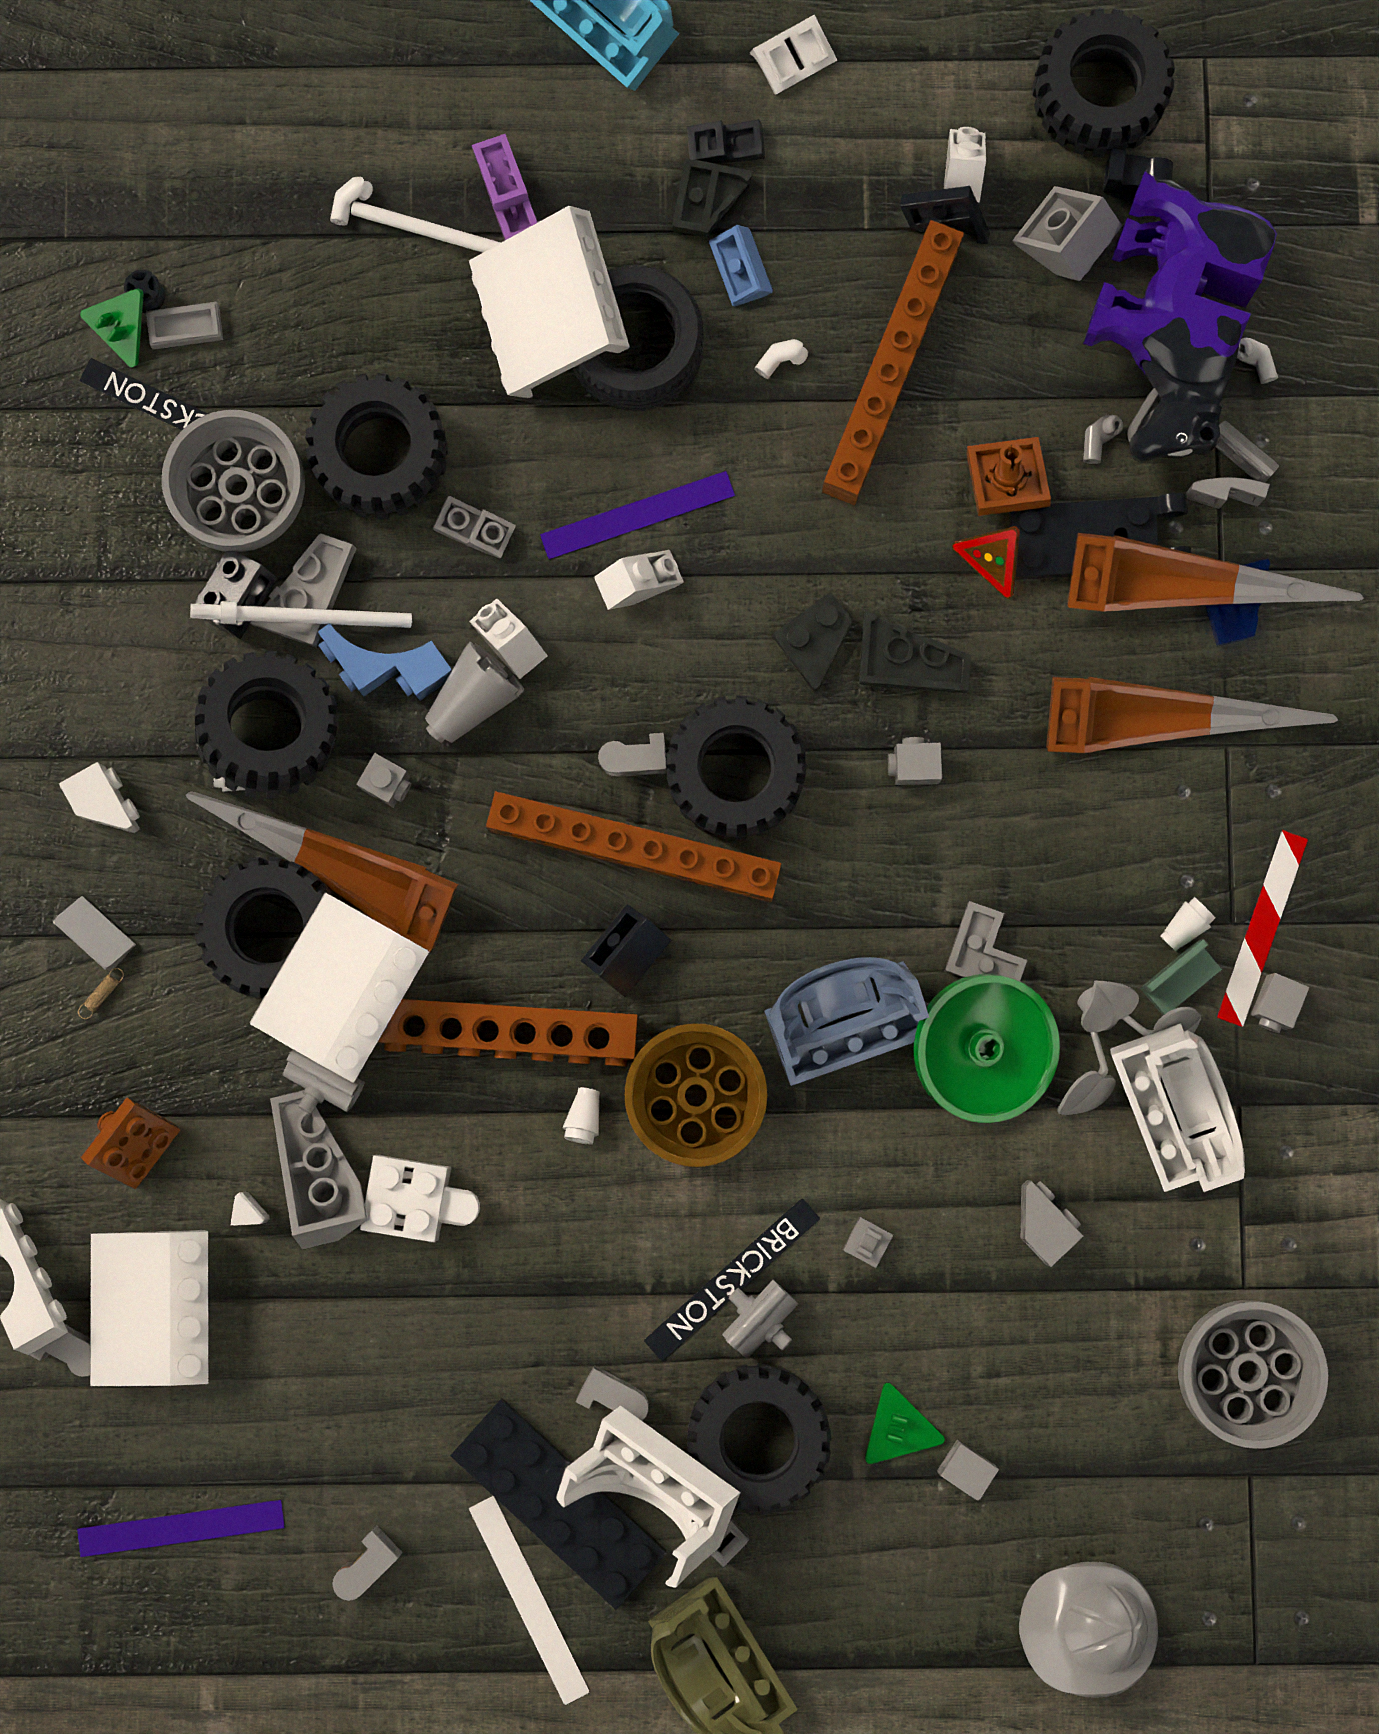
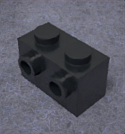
M226 551L223 558L216 564L215 571L206 586L198 594L195 604L220 605L221 601L236 602L237 606L260 607L277 577L261 564L236 551ZM204 619L238 639L242 638L251 621L236 620V624L220 623V620Z
M627 904L582 958L581 962L613 989L626 997L672 940L650 920Z

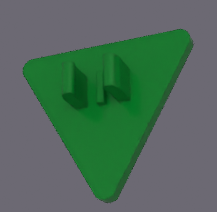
M141 289L131 290L81 311V318L129 367H136L138 365L143 307V291Z
M891 1383L883 1385L865 1455V1460L868 1464L944 1443V1436Z

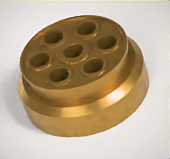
M685 1024L667 1029L658 1034L639 1051L627 1075L625 1106L634 1132L653 1153L678 1165L690 1167L709 1166L733 1157L754 1138L761 1126L766 1111L767 1084L757 1057L740 1038L716 1026ZM698 1048L707 1050L711 1056L709 1066L701 1070L695 1069L689 1062L691 1052ZM670 1063L675 1066L677 1077L674 1082L662 1084L656 1079V1069L659 1065ZM727 1070L735 1071L741 1079L739 1088L732 1092L723 1090L719 1084L720 1075ZM692 1085H700L706 1090L707 1099L701 1106H691L685 1099L686 1090ZM658 1100H667L673 1107V1114L667 1121H658L652 1116V1106ZM721 1107H730L736 1113V1123L731 1128L723 1129L715 1122V1114ZM691 1121L697 1122L703 1130L700 1141L693 1144L685 1142L681 1136L683 1125Z

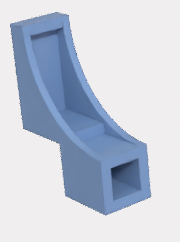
M330 623L318 631L324 640L319 644V647L330 662L336 659L339 661L344 669L339 674L351 692L358 689L363 697L400 672L401 675L395 679L406 695L409 696L414 693L419 701H421L444 685L452 671L432 641L407 652L384 654L367 651L353 645L337 633Z

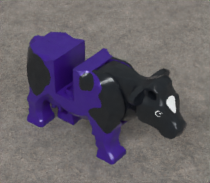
M1145 171L1139 183L1129 215L1136 217L1155 216L1162 220L1140 224L1127 218L1111 260L1121 262L1133 256L1157 257L1159 270L1148 283L1145 296L1142 299L1131 295L1126 290H1117L1113 285L1104 282L1083 342L1084 345L1092 347L1101 341H1113L1129 350L1136 364L1145 373L1152 386L1161 396L1160 403L1152 413L1147 424L1137 430L1130 440V453L1133 459L1139 463H1147L1158 458L1180 459L1194 454L1207 455L1219 443L1220 427L1218 420L1222 410L1219 404L1231 377L1238 355L1240 340L1251 314L1201 297V295L1205 293L1246 308L1263 280L1277 236V232L1270 221L1259 214L1239 206L1201 201L1177 183L1170 180H1155L1154 176Z

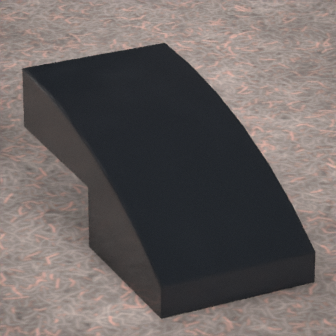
M759 119L724 125L722 120L687 126L690 159L709 163H732L765 158L763 127Z

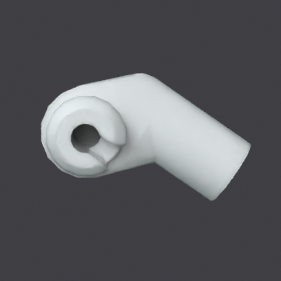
M353 177L335 193L330 221L337 225H347L351 204L357 198L363 201L369 199L373 191L372 184L369 181H364L363 177Z
M1242 338L1237 358L1256 367L1261 384L1276 380L1278 375L1268 346L1251 338Z
M796 339L775 343L770 346L754 369L762 377L769 379L783 361L790 360L793 364H802L808 357V351L803 347V343Z

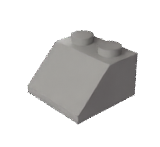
M1054 186L1012 241L1017 247L1054 274L1080 281L1088 273L1104 249L1111 243L1114 236L1121 229L1122 224L1103 197Z

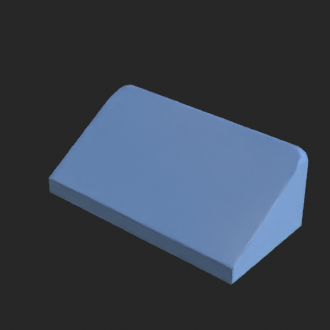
M736 225L709 241L732 306L735 307L756 300L773 292L749 228Z

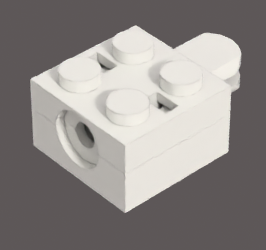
M373 1155L365 1200L367 1221L361 1224L360 1230L436 1242L439 1240L442 1223L458 1226L472 1223L480 1212V1202L478 1197L469 1190L448 1187L451 1167ZM405 1168H410L414 1170L413 1172L405 1171Z

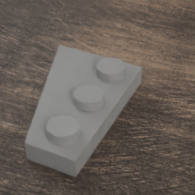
M320 533L295 563L293 572L280 588L277 586L269 595L271 599L264 607L332 610L357 548L353 544ZM251 621L250 623L252 626L317 648L321 638L318 631L326 626V624Z

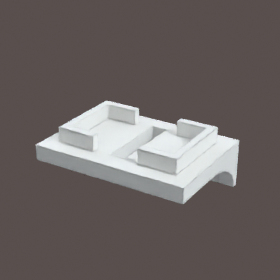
M815 15L760 44L750 52L760 65L775 95L837 61ZM785 39H790L804 69L799 70L784 41Z

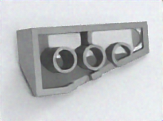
M303 1091L270 1098L292 1236L302 1249L339 1241L366 1222L367 1215L360 1182L318 1109L315 1107L313 1112L308 1114L298 1107L305 1096Z

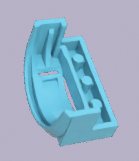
M530 0L622 84L634 91L679 35L673 28L672 11L667 0H588L626 35L616 29L586 0Z

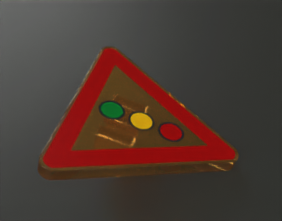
M1016 526L957 540L952 544V549L1001 595L1007 599L1014 595L1020 530Z

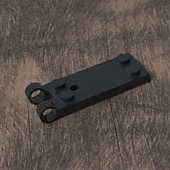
M1169 493L1159 497L1050 504V507L1009 512L1010 530L1016 532L1013 561L1014 580L1070 577L1072 575L1078 533L1114 537V532L1122 529L1126 531L1128 539L1158 546L1156 518H1172L1188 514L1187 495L1185 493ZM1188 546L1169 547L1170 549L1191 553V547Z

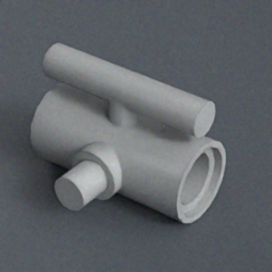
M292 1049L287 1058L288 1063L283 1072L284 1077L305 1088L303 1091L305 1096L298 1107L308 1114L313 1112L317 1103L322 1104L324 1099L348 1112L356 1102L365 1083L359 1078H356L353 1083Z
M772 1280L756 1298L752 1295L748 1297L739 1288L729 1296L728 1299L738 1307L737 1313L739 1316L722 1335L745 1358L748 1359L765 1340L768 1343L773 1341L782 1351L791 1343L792 1339L783 1331L784 1326L781 1322L793 1311L798 1303L777 1282Z

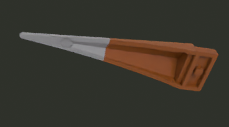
M1078 533L1067 606L1069 608L1106 612L1217 604L1360 601L1364 598L1357 592L1115 535L1111 537Z
M1053 677L1046 747L1049 752L1088 753L1211 734L1334 723L1338 719L1333 714L1088 677V679Z
M193 791L186 794V797L192 802L248 834L290 862L293 861L318 876L331 890L349 901L373 920L429 952L435 948L458 884L427 871V867Z

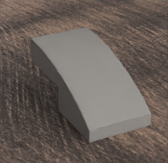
M1243 478L1205 479L1194 482L1186 495L1189 500L1220 509L1227 500V497L1258 507L1266 498L1270 484Z

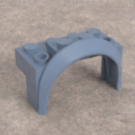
M874 957L843 960L813 970L790 984L779 996L773 1007L764 1010L786 1077L791 1086L914 1042L919 1021L929 1017L918 980L908 969L904 961L895 963L887 959ZM870 977L875 980L881 998L879 1003L876 999ZM799 1003H800V1006H801V1009H802V1012H803V1015H804V1018H805L807 1027L804 1026V1024H803V1021H802V1018H801V1015H800V1012H799V1009H798V1004H799ZM872 1009L868 1013L839 1022L837 1024L825 1027L823 1029H817L820 1026L828 1022H831L835 1019H838L840 1017Z

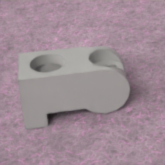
M664 733L649 734L650 744L624 745L618 741L607 742L601 747L598 755L601 768L606 774L615 777L667 774Z
M66 1324L65 1327L68 1333L29 1354L39 1361L47 1358L50 1354L67 1363L70 1371L75 1375L81 1377L90 1375V1338Z
M596 1365L593 1366L576 1398V1402L588 1409L593 1400L612 1410L622 1406L643 1421L648 1412V1399L646 1395L638 1388Z
M377 1525L361 1541L368 1549L356 1561L343 1565L334 1576L333 1590L343 1600L350 1601L360 1597L403 1553Z

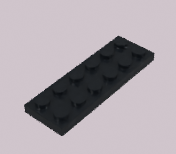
M503 1398L497 1402L450 1455L615 1610L619 1608L667 1553L666 1549L604 1492L585 1495L563 1507L556 1497L565 1469L572 1462Z

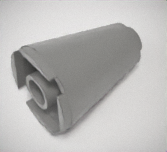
M469 642L425 718L429 724L426 730L440 743L444 740L452 743L517 699L524 692V688L514 675L507 679L508 674L503 669L505 666L480 645L476 643L473 645L472 642Z

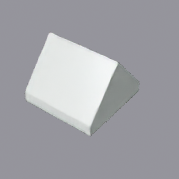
M239 1192L235 1196L231 1225L263 1224L270 1220V1216L249 1192Z

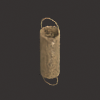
M110 973L82 1004L92 1011V1014L95 1013L119 984L118 982H120L116 979L114 980Z

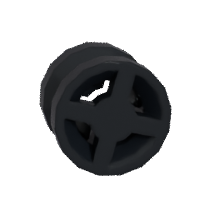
M147 270L132 272L125 280L124 292L126 293L138 288L141 289L143 295H149L143 297L142 313L159 310L165 301V291L158 278Z

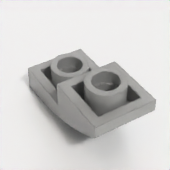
M448 496L432 530L476 550L501 558L516 525L484 509L480 511Z

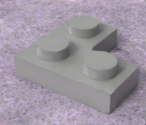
M969 901L945 972L962 978L977 974H996L1020 982L1027 960L993 948L1004 913Z

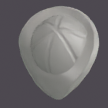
M1081 1562L1052 1570L1035 1581L1022 1605L1019 1634L1029 1663L1045 1683L1066 1693L1099 1698L1120 1694L1135 1685L1145 1675L1156 1651L1158 1621L1149 1593L1133 1574L1119 1566L1106 1562Z

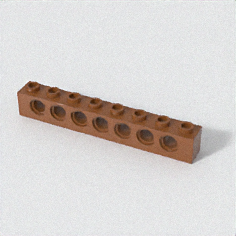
M930 220L824 480L822 493L856 505L959 251L964 232Z
M497 791L494 793L486 828L492 833L767 902H772L781 867L780 862Z
M402 999L388 1022L387 1029L382 1033L377 1043H384V1051L406 1052L407 1045L421 1046V1053L443 1054V1047L458 1048L459 1056L480 1057V1050L495 1051L494 1058L516 1059L517 1052L532 1053L531 1060L553 1062L554 1055H567L568 1063L590 1064V1058L597 1057L605 1058V1065L627 1066V1059L634 1060L636 1056L638 1015ZM414 1016H420L425 1023L423 1033L417 1037H411L406 1031L408 1020ZM449 1019H457L462 1026L461 1034L455 1039H447L443 1034V1025ZM487 1021H494L499 1028L498 1036L491 1042L483 1041L479 1035L481 1025ZM525 1023L532 1024L536 1031L534 1040L529 1044H520L516 1039L517 1028ZM559 1026H567L573 1033L572 1041L564 1047L555 1045L552 1039L554 1030ZM597 1028L607 1030L610 1036L608 1045L603 1049H595L589 1043L590 1033Z

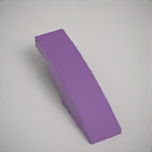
M506 134L473 144L472 148L504 240L535 225L537 220Z

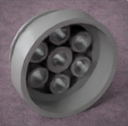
M221 410L196 419L186 426L174 439L163 463L162 490L171 514L193 539L219 551L246 552L273 542L291 526L303 502L305 475L300 457L291 441L273 422L248 411ZM229 448L238 449L237 456L233 460L228 462L221 460L225 450ZM264 456L273 458L269 468L265 470L256 469V463L260 458ZM202 474H212V480L207 486H196L197 479ZM238 482L247 483V488L243 494L231 495V489L234 484ZM273 490L282 491V497L277 503L268 504L265 502L269 492ZM211 508H222L221 515L217 520H206V514ZM253 515L257 517L256 524L251 529L244 530L240 528L241 521L246 516Z
M1240 1300L1214 1308L1200 1318L1192 1327L1181 1348L1178 1363V1379L1180 1390L1188 1409L1204 1428L1226 1442L1237 1446L1253 1449L1270 1448L1291 1441L1304 1432L1315 1420L1322 1408L1327 1393L1328 1367L1318 1338L1302 1319L1277 1305L1256 1300ZM1261 1325L1264 1328L1265 1337L1261 1343L1253 1345L1249 1339V1332L1254 1326ZM1224 1332L1228 1336L1229 1344L1224 1351L1217 1353L1213 1348L1212 1342L1217 1334ZM1287 1353L1290 1358V1366L1285 1372L1278 1373L1275 1368V1360L1280 1354ZM1245 1361H1251L1254 1366V1373L1250 1379L1242 1381L1238 1375L1239 1366ZM1208 1369H1215L1218 1374L1217 1383L1211 1388H1204L1201 1381L1203 1373ZM1272 1389H1276L1280 1397L1279 1403L1274 1408L1267 1409L1264 1404L1265 1394ZM1240 1397L1243 1401V1410L1239 1415L1232 1417L1228 1414L1227 1405L1231 1399Z

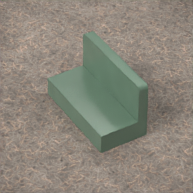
M1204 939L1192 944L1140 987L1141 991L1162 1016L1179 1006L1222 970L1205 950L1208 944Z

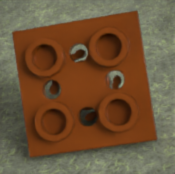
M1039 437L967 446L966 454L978 516L1050 507L1051 496ZM1014 492L1016 493V495L1013 497H1010L1006 494H1014Z
M127 1097L116 1112L109 1111L100 1117L97 1126L101 1132L81 1156V1159L92 1168L136 1189L181 1129L168 1119Z

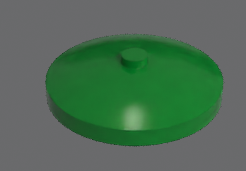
M977 974L962 978L948 985L928 1004L926 1008L929 1017L919 1021L915 1034L914 1061L924 1089L939 1106L951 1114L968 1121L994 1123L1011 1119L1025 1112L1045 1093L1058 1065L1060 1051L1059 1033L1051 1010L1032 988L1006 976Z

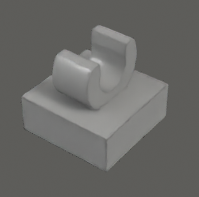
M859 1217L842 1250L876 1268L893 1235Z

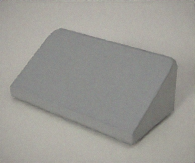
M1223 421L1219 425L1220 439L1216 448L1255 481L1265 483L1279 465L1230 423Z
M83 896L78 898L52 921L107 971L114 969L136 945Z

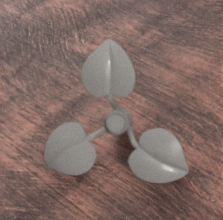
M1095 980L1093 987L1081 994L1077 1004L1083 1011L1081 1025L1084 1030L1091 1033L1100 1069L1098 1072L1089 1071L1078 1078L1066 1093L1057 1112L1062 1115H1072L1090 1111L1104 1103L1113 1092L1116 1081L1113 1076L1107 1075L1108 1066L1098 1032L1111 1029L1117 1024L1119 1019H1122L1143 1036L1180 1023L1184 1031L1188 1030L1194 1033L1201 1021V1013H1198L1192 1007L1175 1008L1157 1021L1154 1030H1148L1129 1016L1139 1002V996L1134 989L1119 983Z

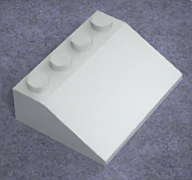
M325 893L255 1012L250 1024L354 1083L429 951Z
M208 1231L91 1234L90 1385L174 1386L208 1384Z

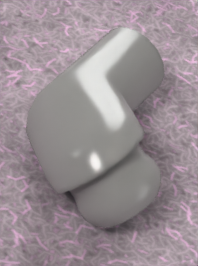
M1106 415L1087 427L1085 431L1083 462L1088 464L1101 463L1102 445L1120 434L1123 430V422L1120 417Z

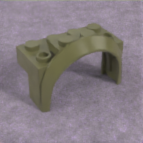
M718 1577L707 1578L648 1621L652 1627L651 1657L657 1677L674 1708L696 1734L784 1733L779 1724L798 1709ZM702 1639L707 1643L708 1647L712 1651L713 1655L715 1656L716 1660L718 1661L719 1665L721 1666L722 1670L724 1671L725 1675L727 1676L728 1680L733 1686L734 1692L716 1668L715 1664L713 1663L710 1655L708 1654L704 1646ZM735 1701L734 1706L731 1709H729L716 1720L711 1719L714 1715H716L730 1703Z

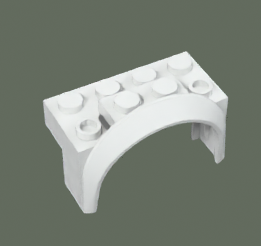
M1180 1023L1110 1049L1164 1192L1198 1180L1203 1192L1244 1178L1245 1156L1235 1114L1213 1056L1200 1036L1188 1030L1184 1031ZM1161 1078H1162L1163 1083H1164V1085H1165V1088H1166V1090H1167L1168 1096H1169V1098H1170V1101H1171V1103H1172L1173 1109H1174L1175 1114H1176V1116H1177V1119H1178V1122H1179V1124H1180L1181 1130L1179 1129V1127H1178V1125H1177L1176 1119H1175V1117H1174V1114H1173V1112H1172L1171 1106H1170L1169 1101H1168V1099H1167L1166 1093H1165L1164 1088H1163V1086H1162ZM1216 1127L1214 1132L1205 1134L1194 1139L1189 1137L1193 1134Z
M619 1406L602 1419L594 1446L565 1469L556 1498L563 1507H566L591 1493L603 1491L620 1492L643 1499L662 1510L677 1524L686 1539L672 1553L678 1558L673 1575L665 1583L670 1587L676 1588L694 1569L721 1546L740 1492L625 1408Z

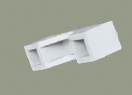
M0 1199V1257H3L9 1263L15 1281L13 1296L7 1308L0 1315V1319L13 1349L29 1355L68 1333L63 1322L67 1317L62 1305L56 1299L53 1300L48 1288L52 1286L47 1272L42 1267H38L34 1258L37 1254L35 1244L28 1235H24L20 1227V1223L23 1222L20 1211L15 1204H9Z

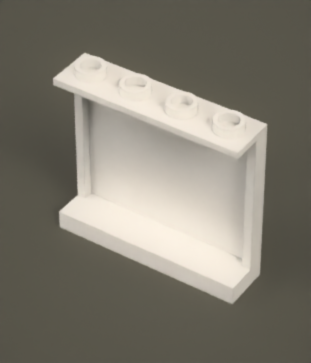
M567 206L469 260L473 273L472 281L479 294L482 316L488 325L492 339V350L497 356L502 374L501 381L507 391V395L530 398L533 396L531 388L604 351L620 353L630 348L590 211Z

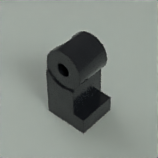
M1112 148L1106 161L1103 192L1136 195L1145 171L1154 176L1155 180L1172 181L1173 162L1162 157L1146 158V156L1126 154V150Z

